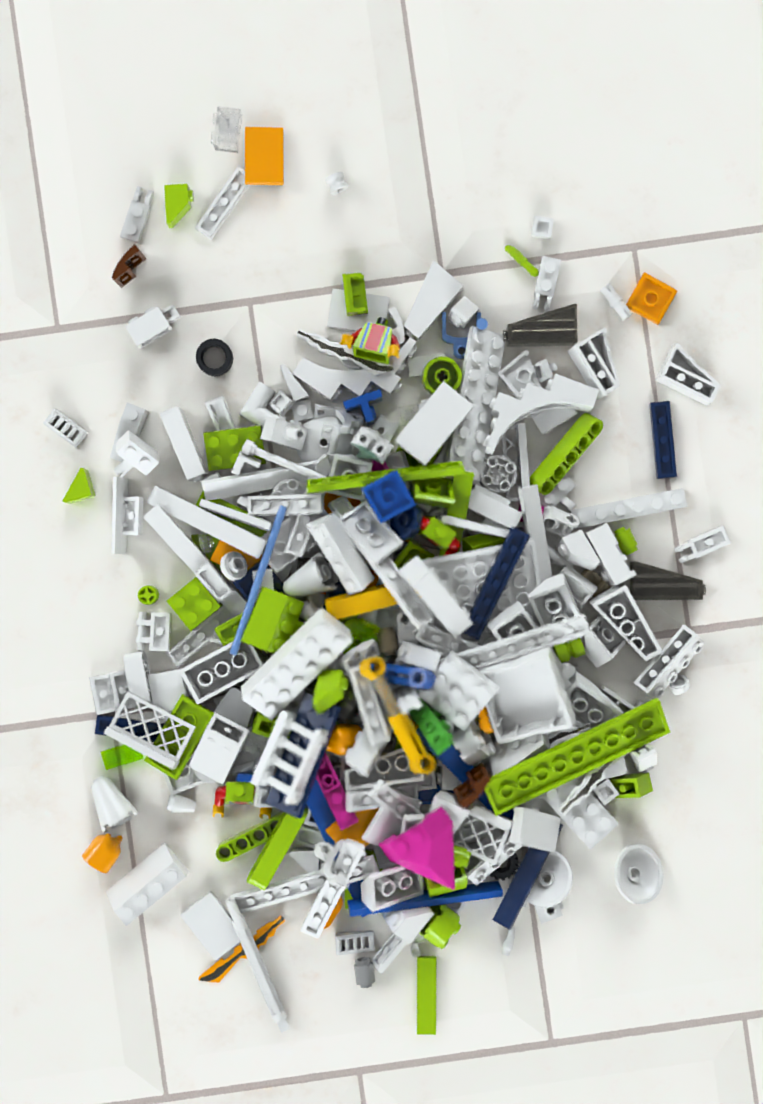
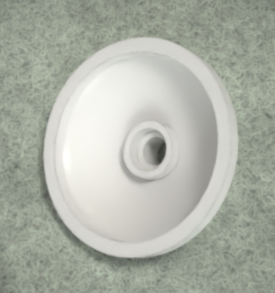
M333 416L313 418L302 425V427L308 428L302 451L297 450L298 456L303 463L318 460L322 455L327 454L330 448L331 436H321L323 422L343 425L338 418ZM350 433L339 434L338 454L348 455L352 453L353 445L351 442L353 439ZM321 440H327V445L321 446Z
M637 844L626 847L619 854L614 868V877L618 890L625 899L632 903H649L661 891L664 878L661 861L657 854L645 845Z
M556 850L549 853L526 899L527 902L538 907H551L559 904L567 897L573 883V872L568 860ZM550 876V881L546 883L545 878Z

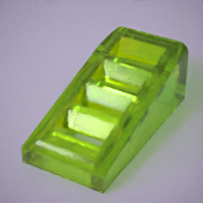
M362 617L352 634L353 642L344 649V652L347 653L352 650L350 649L352 646L356 647L359 645L355 643L356 639L363 643L374 639L380 627ZM363 627L371 629V633L363 630ZM362 633L368 636V638L366 640L358 635Z

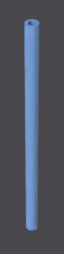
M279 506L230 650L232 655L237 656L242 642L241 638L253 610L287 507Z

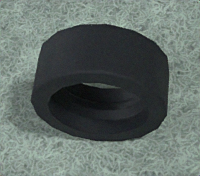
M215 338L207 339L197 348L196 363L207 375L214 377L222 376L232 367L233 353L222 340ZM214 346L220 347L226 355L225 363L217 369L206 366L203 359L205 351Z

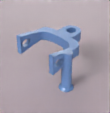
M442 312V340L445 343L453 344V354L457 359H464L465 352L461 355L458 353V349L463 348L464 351L466 350L468 337L458 338L448 335L446 333V312ZM477 312L476 327L484 330L487 328L488 322L486 319L481 318V312Z

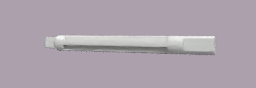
M234 897L225 900V903L233 919V927L272 1018L278 1024L282 1033L290 1029L286 1020L287 1015L245 917L241 915Z

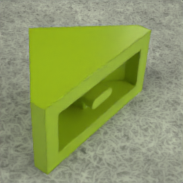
M80 468L63 498V502L71 504L96 496L87 469Z

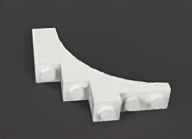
M410 337L400 349L399 358H396V356L390 357L389 364L394 365V369L392 367L378 366V364L369 367L376 371H387L377 376H374L365 369L350 371L328 369L316 365L305 358H302L292 374L329 401L340 396L342 392L341 386L358 397L371 391V383L391 396L393 392L396 394L402 386L400 383L401 377L396 375V373L401 374L407 365L404 363L407 357L411 358L416 352L417 348L415 346L417 341Z
M555 374L553 380L549 379L546 389L527 383L525 389L521 388L517 398L499 392L497 398H492L489 406L492 409L490 415L494 416L490 425L493 431L491 435L487 434L483 445L487 447L484 453L492 455L498 442L507 430L518 421L533 413L556 408L576 409L590 413L594 407L599 389Z

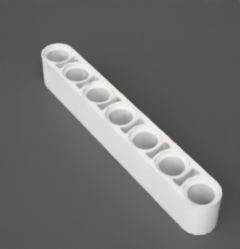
M154 487L147 501L148 504L154 507L159 504L166 513L258 559L267 543L265 539L160 487Z

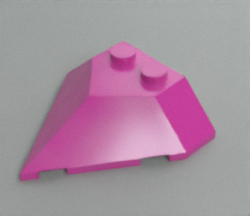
M442 806L428 813L422 822L398 836L394 834L379 843L380 848L389 861L455 891L453 821Z

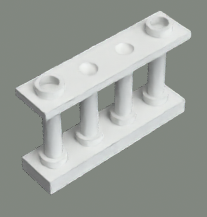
M281 711L251 784L255 786H267V784H270L287 794L284 803L287 805L298 804L303 797V790L320 750L326 743L328 731L316 729L315 732H312L295 722L297 714L292 711ZM291 729L311 740L307 751L288 741ZM283 748L303 758L299 769L280 759ZM275 766L295 776L291 787L272 777Z

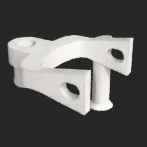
M315 404L314 419L336 416L343 424L323 422L321 436H331L330 448L327 454L334 457L335 454H338L339 434L350 433L356 435L363 426L364 417L358 413H347L340 407Z
M340 840L334 846L327 842L317 843L314 853L324 861L321 873L329 879L330 885H338L342 889L348 888L349 884L346 883L347 880L344 874H338L337 876L331 874L332 862L346 840ZM363 852L360 858H364L367 853Z

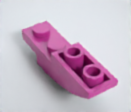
M325 752L316 779L340 829L343 830L359 821L355 812L346 811L345 791Z

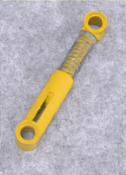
M379 657L364 659L359 665L360 673L374 684L375 690H378L377 694H380L378 697H381L380 700H383V706H386L385 709L389 712L387 718L409 759L411 771L416 774L431 773L435 768V759L432 755L428 754L408 714L402 713L398 700L394 696L393 690H391L392 687H389L390 684L386 681L384 661ZM371 663L374 665V672L370 669ZM421 760H423V762H424L423 768H422L421 765H420V764H421Z

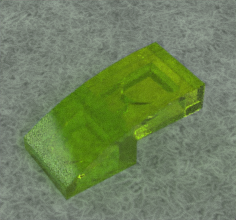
M125 744L100 751L106 770L144 759L142 753Z

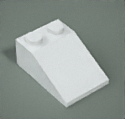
M575 671V674L569 679L571 685L566 689L576 715L575 725L581 727L590 723L591 728H594L623 714V711L599 688Z

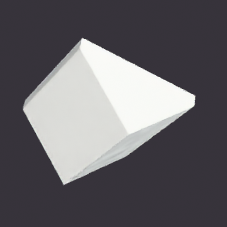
M335 454L329 477L371 472L373 463L360 459L355 455ZM363 487L326 491L364 501L365 497L362 491Z

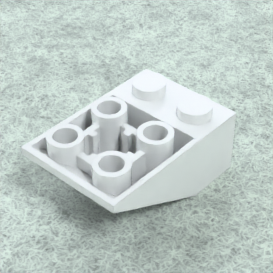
M214 713L189 767L224 784L250 734V730Z

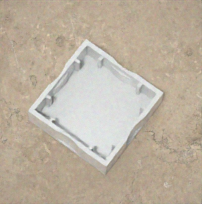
M551 647L476 669L499 687L495 695L485 705L498 744L523 739L533 734L550 733L574 726L576 715Z

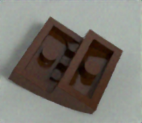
M135 244L120 259L111 277L121 288L136 277L132 270L146 260V257Z
M483 763L467 771L468 780L453 789L462 809L473 803L482 794L491 780Z

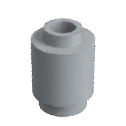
M369 957L358 958L355 960L356 964L354 965L356 984L360 985L361 988L371 987L372 983L375 982L373 962H371Z

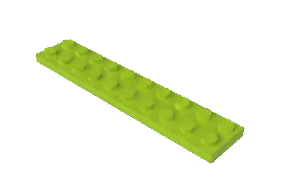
M655 698L491 776V780L485 788V793L494 814L498 816L671 733L660 701Z

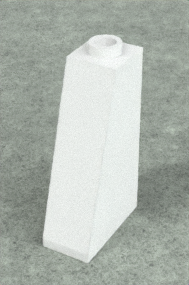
M435 261L427 273L403 328L405 330L404 334L408 338L411 337L417 341L420 340L442 312L463 290V285Z
M176 406L160 412L159 414L187 480H193V483L204 479L203 476L207 475V471L184 411Z
M472 488L468 505L469 510L484 518L487 517L508 529H511V526L516 528L523 515L522 512Z

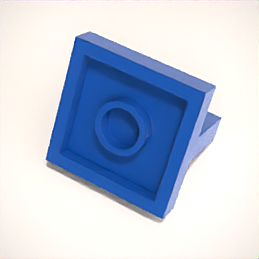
M379 389L343 401L347 413L361 409L367 426L374 424V419L377 418L372 404L383 401V396Z
M397 469L362 488L380 523L416 505Z

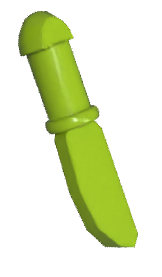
M505 246V251L520 266H523L531 276H538V269L514 246Z

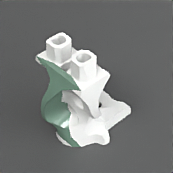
M381 415L371 428L361 427L351 442L352 445L359 449L356 456L360 459L377 460L383 464L390 452L394 450L390 441L401 423L398 421L391 423L387 421L385 416ZM380 427L384 428L382 435L377 432Z

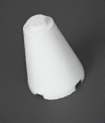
M319 553L284 581L283 591L292 598L332 591L337 588L335 583L338 582V577L330 564L325 560L324 554Z
M100 776L93 780L94 784L91 786L103 833L108 832L106 828L110 826L113 830L132 819L130 815H138L134 806L108 777Z

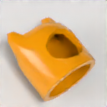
M341 723L335 725L326 751L337 755H346L350 747L353 748L356 743L355 737L357 733L363 730L356 724Z
M109 833L98 835L82 854V858L96 870L108 873L121 853L120 843L122 836L111 837Z

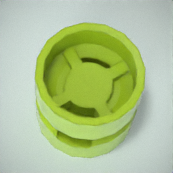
M580 637L552 646L554 653L561 663L569 661L571 656L578 658L585 655V649Z

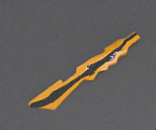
M280 915L274 921L268 922L256 930L257 933L253 935L258 950L260 946L266 944L269 937L274 936L276 929L285 922L283 916ZM241 943L234 947V953L226 960L221 958L201 974L199 980L219 983L240 958L247 959Z

